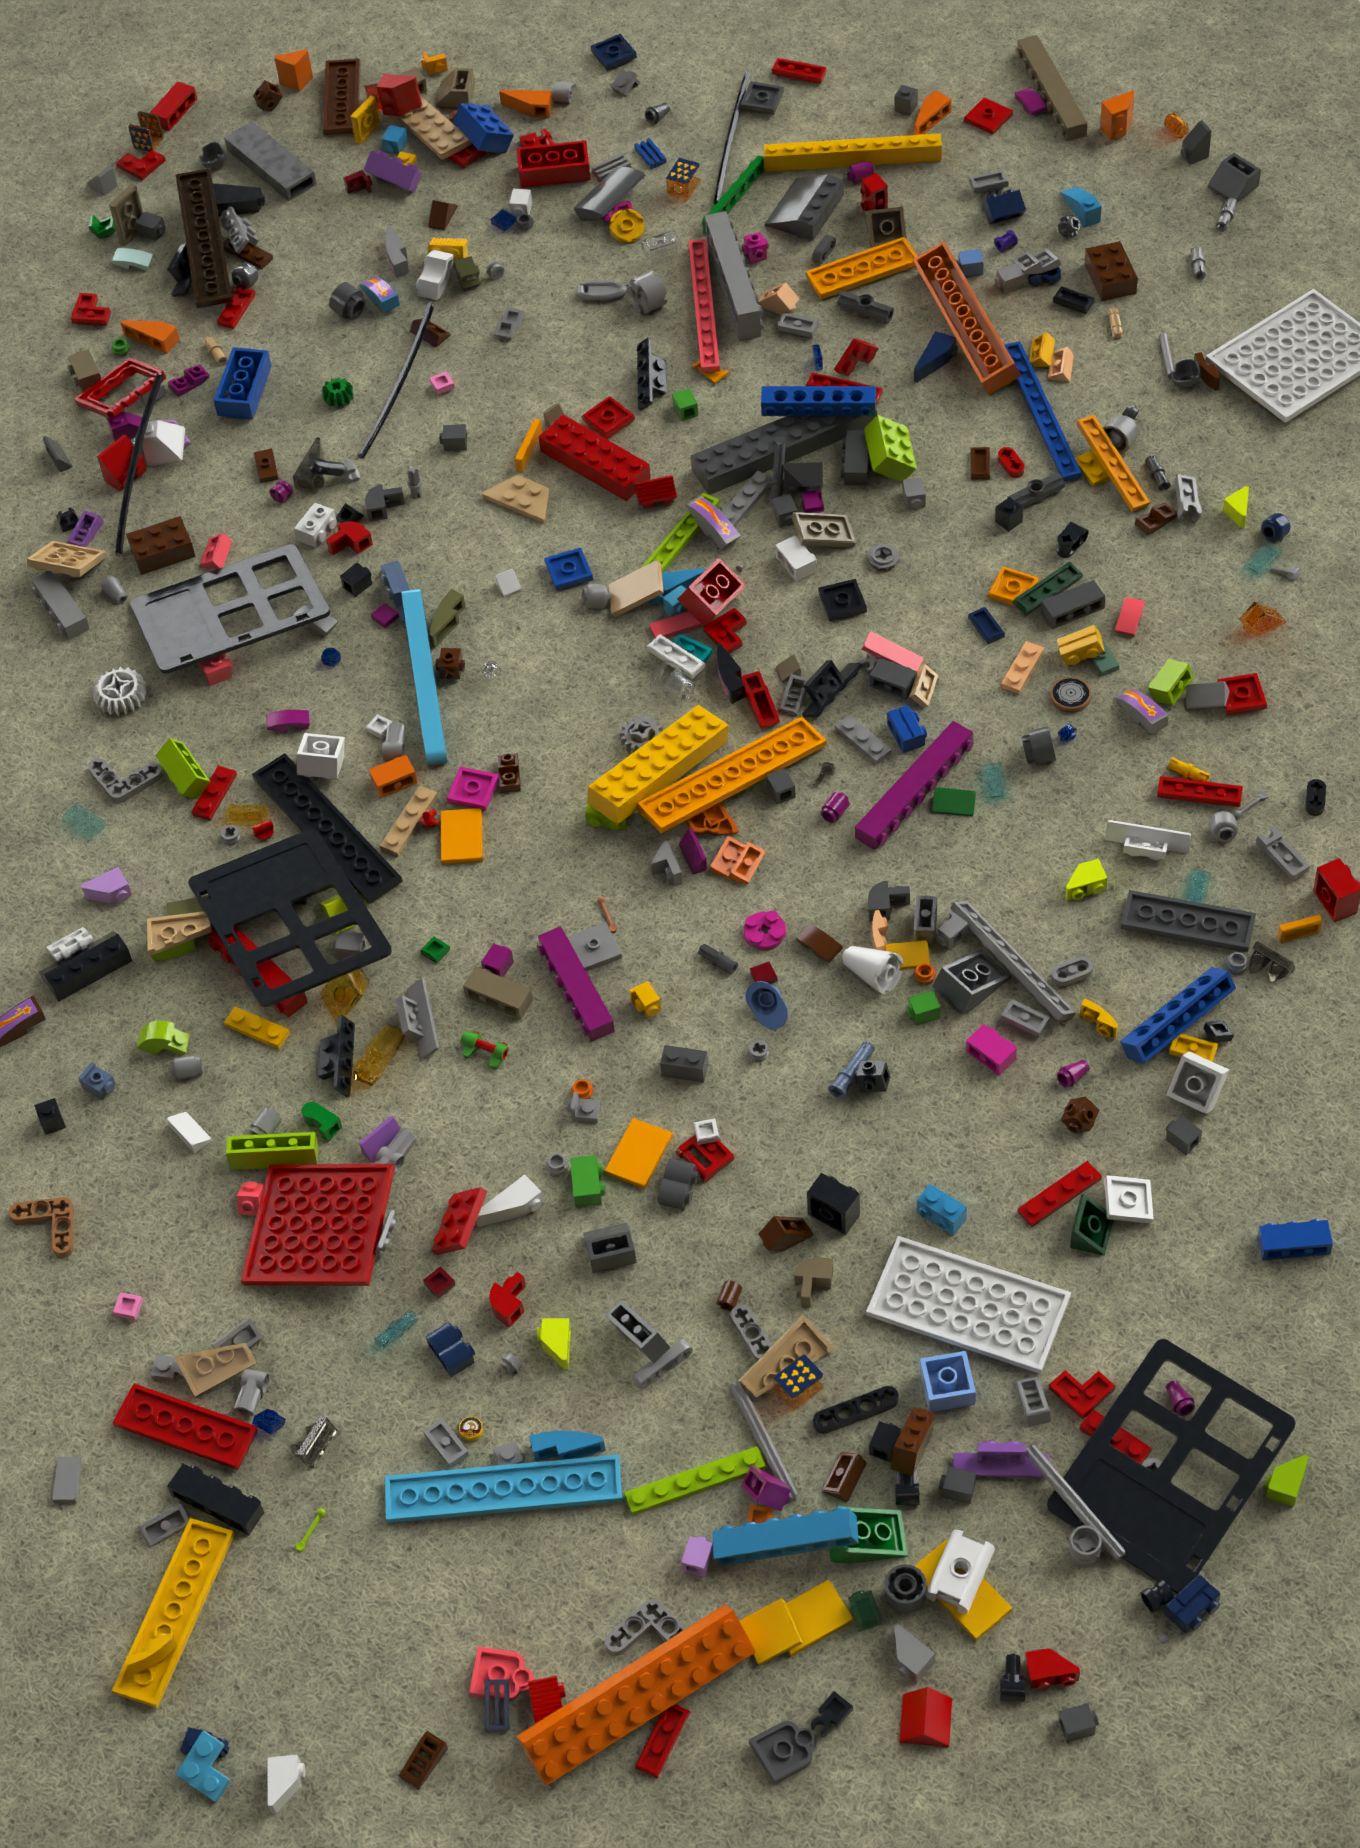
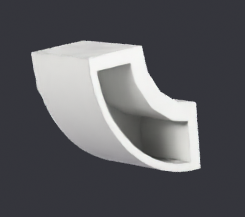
M433 250L426 255L424 270L416 282L417 296L434 300L440 298L449 281L454 254Z

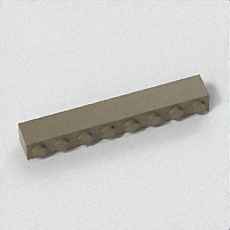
M1038 35L1019 39L1016 56L1022 60L1023 68L1027 69L1028 77L1030 80H1033L1035 90L1040 92V97L1046 103L1048 113L1052 114L1054 124L1059 126L1060 134L1064 135L1066 141L1087 136V121Z

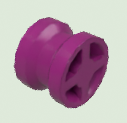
M280 479L276 486L269 490V493L275 501L283 504L287 499L286 497L293 494V488L288 482Z

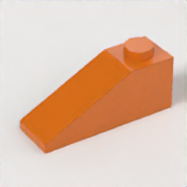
M936 90L926 96L915 123V135H924L951 113L952 99Z
M122 320L120 322L125 336L166 354L179 341L177 328L162 321Z

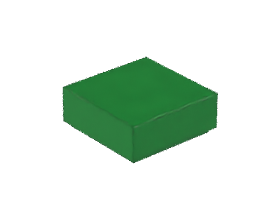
M433 936L420 951L422 955L438 963L451 949L449 945Z

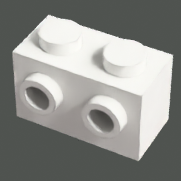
M314 503L294 528L297 540L317 548L320 542L325 540L328 532L336 526L337 520L334 510Z

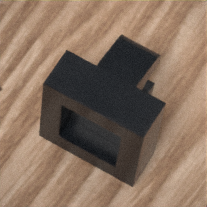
M71 507L68 508L69 511L64 513L59 511L58 515H56L63 532L74 529L79 521L74 509Z

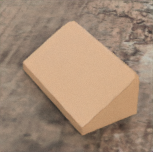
M1068 347L1053 351L1048 371V380L1070 382L1074 355Z

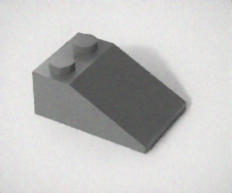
M979 950L942 967L932 987L953 1004L957 1010L965 1013L975 1008L1011 978V975L984 951Z

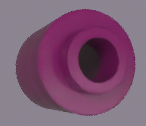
M866 161L850 165L849 170H847V177L853 183L860 182L861 179L874 174L872 163H867Z
M834 792L823 805L821 816L831 823L839 820L850 806L848 797L842 792Z

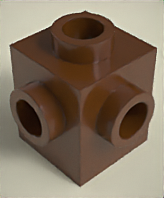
M265 80L253 95L256 105L260 109H266L270 112L273 111L283 97L277 85Z
M441 648L440 657L436 659V670L439 671L440 679H460L461 671L464 672L465 660H463L461 648Z
M1087 1097L1070 1099L1064 1109L1061 1121L1073 1133L1088 1132L1094 1126V1121L1100 1110Z

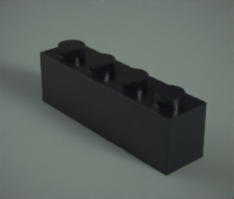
M182 1463L167 1485L171 1496L248 1536L264 1514L261 1501L253 1495L248 1497L242 1494L241 1490L233 1485L229 1487L224 1485L218 1477L214 1475L209 1477L194 1465L190 1467Z

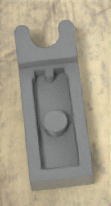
M1177 474L1175 477V487L1178 503V520L1182 521L1183 515H1187L1191 518L1192 523H1196L1202 513L1201 504L1198 500L1196 478Z
M1272 826L1270 828L1269 838L1263 834H1258L1256 845L1292 881L1309 871L1310 866L1283 839V835L1276 827Z

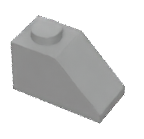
M897 1623L894 1626L898 1672L904 1679L908 1681L911 1679L917 1684L935 1663V1653Z

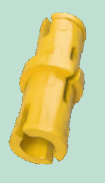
M1174 757L1171 758L1172 761H1169L1167 769L1183 775L1185 779L1189 778L1191 780L1208 782L1210 778V773L1194 767V764L1184 763Z

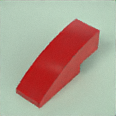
M760 670L741 676L740 680L745 685V697L760 728L780 723L767 685L765 686Z

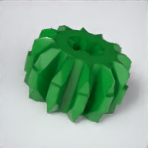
M339 377L335 380L331 378V381H326L322 387L323 400L329 407L333 405L336 409L339 405L344 407L345 403L350 404V400L353 399V388L346 378L342 380Z

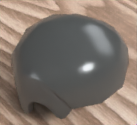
M214 141L205 145L202 148L203 155L199 156L205 168L216 169L223 165L226 159V152L220 142Z
M1184 359L1177 362L1174 372H1171L1173 383L1181 388L1194 386L1199 381L1201 375L1199 365L1193 359Z

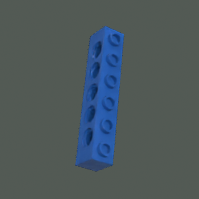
M762 386L761 416H876V386Z
M1211 967L1124 1037L1120 1043L1127 1058L1143 1064L1146 1063L1233 992L1236 987L1229 971Z

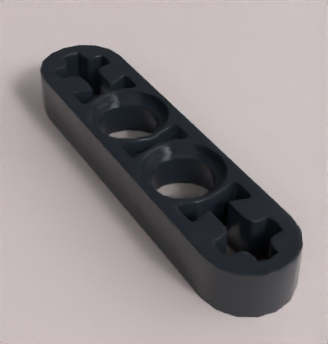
M884 1386L820 1410L813 1416V1427L818 1433L826 1434L893 1409L899 1401L898 1391L892 1386ZM884 1395L892 1396V1401L884 1399ZM875 1397H878V1401H880V1406H877V1400L875 1399ZM865 1401L871 1402L873 1408L865 1411L861 1409V1403ZM846 1409L852 1415L848 1419H842L838 1415L839 1412ZM833 1413L835 1414L836 1423H834V1418L832 1419ZM821 1418L827 1421L826 1426H823V1424L820 1423Z

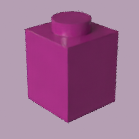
M493 943L481 961L482 969H488L500 977L505 976L514 963L512 951L506 946H499Z

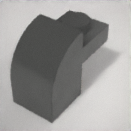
M381 484L368 491L365 503L369 522L388 519L386 507L405 505L402 487L383 490Z
M883 881L873 886L868 895L869 921H873L876 910L880 911L882 917L890 920V906L910 905V887H888V881Z

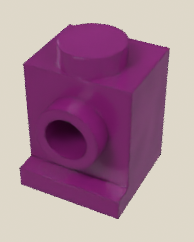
M821 489L802 492L804 513L824 512Z

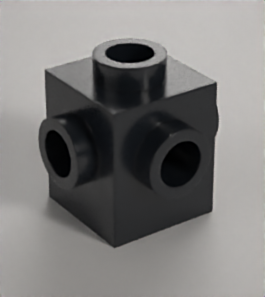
M886 1060L861 1061L858 1070L855 1071V1081L859 1084L861 1092H886L891 1078Z

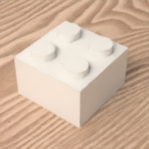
M304 733L297 753V775L337 779L344 760L345 737Z
M1187 1052L1181 1057L1166 1096L1207 1114L1215 1107L1229 1069L1192 1052Z

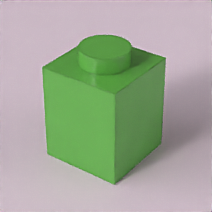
M690 388L672 394L673 407L681 421L698 416V403Z
M933 990L908 997L906 1012L908 1018L914 1020L915 1025L940 1019V1005Z

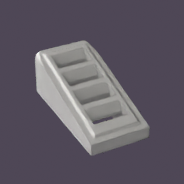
M790 675L778 711L798 716L807 695L803 685L809 680L808 678ZM793 686L802 687V690L793 688ZM791 691H792V692H795V693H799L800 696H797V695H794V694H790V693H791ZM788 698L796 699L798 702L790 701ZM786 704H789V705L796 706V707H795V709H791V708L785 707V705H786Z
M1035 1376L1015 1381L1028 1426L1051 1422L1050 1409L1039 1377ZM1036 1387V1389L1029 1390L1025 1392L1023 1390L1026 1388ZM1038 1395V1397L1026 1399V1397ZM1041 1404L1039 1406L1029 1408V1406Z

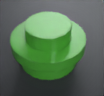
M119 338L113 341L111 349L115 355H124L130 350V346L125 339Z

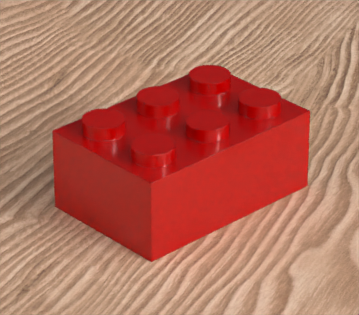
M718 558L677 600L705 627L746 585Z

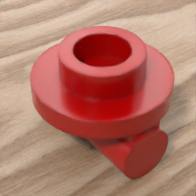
M431 809L422 814L423 818H419V823H423V827L433 828L435 824H439V819H435L437 815L436 810Z
M270 819L252 827V830L257 839L267 840L274 834V825Z

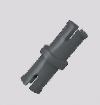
M1151 455L1145 459V463L1150 470L1151 478L1155 480L1160 491L1163 490L1162 485L1165 490L1168 489L1170 482L1165 475V469L1160 466L1155 455H1152V457Z

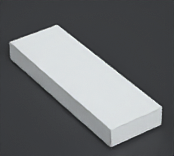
M660 634L647 645V651L691 679L705 668L703 661Z

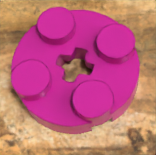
M775 911L758 912L748 916L745 920L744 938L750 946L757 947L758 950L774 949L781 944V941L786 936L785 923ZM762 928L770 929L767 934L759 932Z

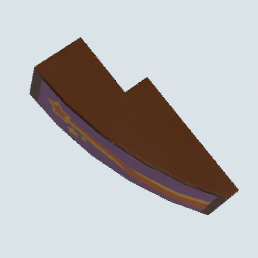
M34 996L22 1001L0 1017V1047L28 1034V1028L46 1020Z

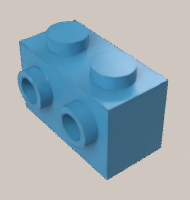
M931 1184L928 1185L917 1199V1213L952 1235H955L967 1220V1206Z

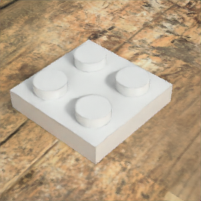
M1107 1175L1104 1179L1107 1219L1151 1224L1153 1221L1150 1180Z

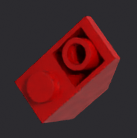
M1047 1648L1025 1652L1024 1661L1030 1689L1046 1690L1051 1688V1685L1057 1684L1071 1686L1076 1681H1079V1667L1052 1649Z

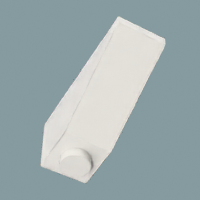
M523 1175L481 1207L475 1225L482 1227L526 1216L531 1211H537L543 1203L541 1190L526 1175Z

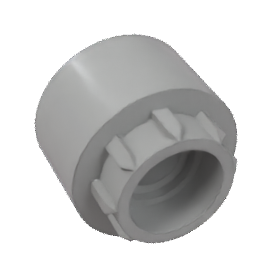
M1114 416L1103 427L1119 454L1126 452L1138 438L1137 424L1128 416Z

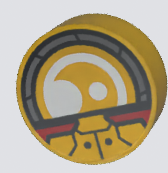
M476 1417L463 1419L459 1425L461 1437L466 1441L478 1440L483 1433L481 1421Z

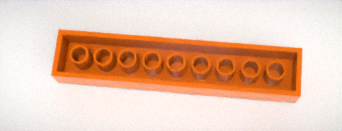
M945 241L913 259L914 264L988 395L1022 376Z
M723 1605L516 1737L538 1778L547 1786L755 1653V1650L734 1610Z

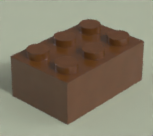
M1121 241L1085 249L1084 264L1101 301L1137 294L1138 277Z
M181 516L126 534L130 550L141 575L196 557Z

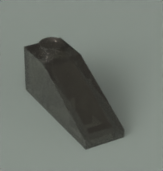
M316 437L293 475L295 489L316 494L319 488L323 487L325 481L324 475H315L309 470L314 465L313 461L315 458L323 460V449L319 437Z

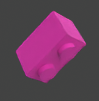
M984 1024L966 1040V1052L998 1076L1016 1060L1017 1048L1011 1041L999 1036L995 1029L989 1028Z

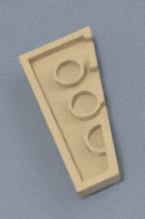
M801 1316L738 1381L754 1398H757L778 1385L779 1383L773 1377L800 1356L805 1354L812 1362H815L835 1348L805 1316Z

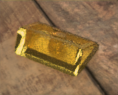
M230 804L225 811L226 826H256L261 822H266L269 805Z

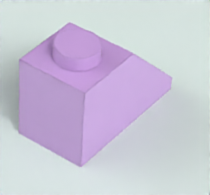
M119 867L81 885L84 896L88 900L115 904L125 901L128 897L132 896L130 887Z

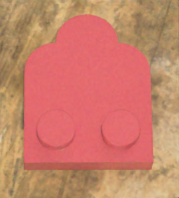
M478 1646L469 1696L484 1698L485 1679H509L511 1702L518 1697L520 1692L529 1690L528 1681L534 1680V1676L529 1669L524 1668V1660L520 1654ZM490 1685L491 1700H495L494 1685ZM500 1685V1701L503 1702L504 1685Z

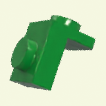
M94 215L90 216L89 229L99 239L116 232L112 215L101 221Z

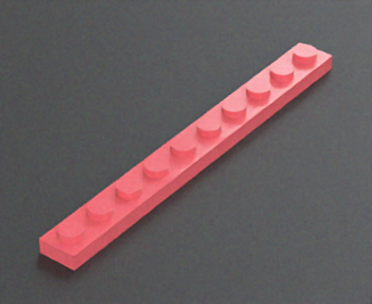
M706 239L688 240L701 373L720 371L707 241Z

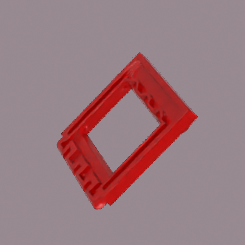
M128 358L74 398V401L78 406L106 418H115L125 410V407H130L139 400V397H143L151 391L157 372L159 375L163 373L162 382L166 380V375L161 369L133 358ZM136 373L149 377L143 385L134 389L127 397L114 404L115 406L113 407L97 401L107 396L109 391L120 386L125 379Z

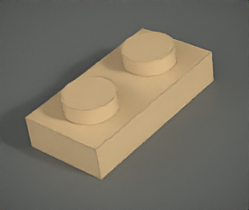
M926 664L919 666L909 696L922 708L929 706L938 675Z

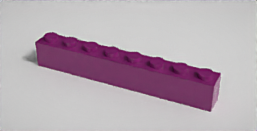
M952 721L855 826V839L874 850L879 845H884L889 834L892 831H897L901 821L912 814L913 808L917 804L920 805L924 801L925 795L935 789L937 782L948 775L950 768L960 762L962 755L971 750L974 744L973 732Z

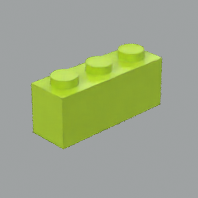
M169 738L155 755L160 762V767L167 772L169 780L176 785L177 791L181 796L196 799L210 783V780L183 742Z

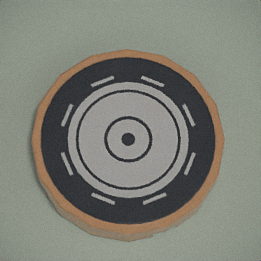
M1065 677L1058 680L1052 686L1051 702L1060 711L1079 712L1084 710L1090 703L1091 689L1086 682L1079 678Z

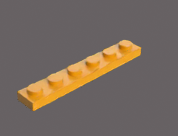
M1091 415L1077 420V427L1131 512L1148 507L1150 501L1096 416Z

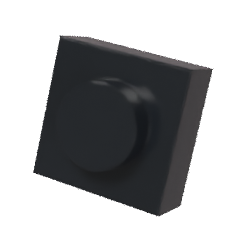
M1225 1021L1205 1022L1203 1029L1213 1042L1232 1041L1234 1033Z

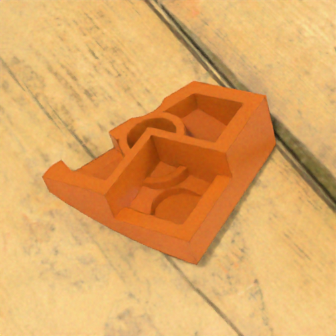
M722 802L684 821L688 828L693 829L695 834L738 833L733 819L730 815L728 816Z

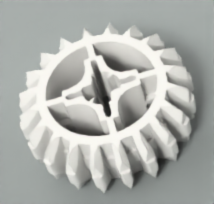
M122 667L119 670L112 668L111 672L105 671V675H99V680L95 681L93 698L97 707L104 713L108 712L112 715L115 712L119 716L121 712H124L127 715L128 710L134 712V707H140V702H145L144 696L147 693L145 681H143V677L136 670L131 671L129 667L125 670Z

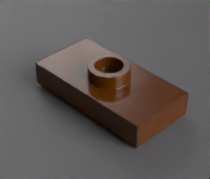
M272 448L254 452L260 483L279 480Z

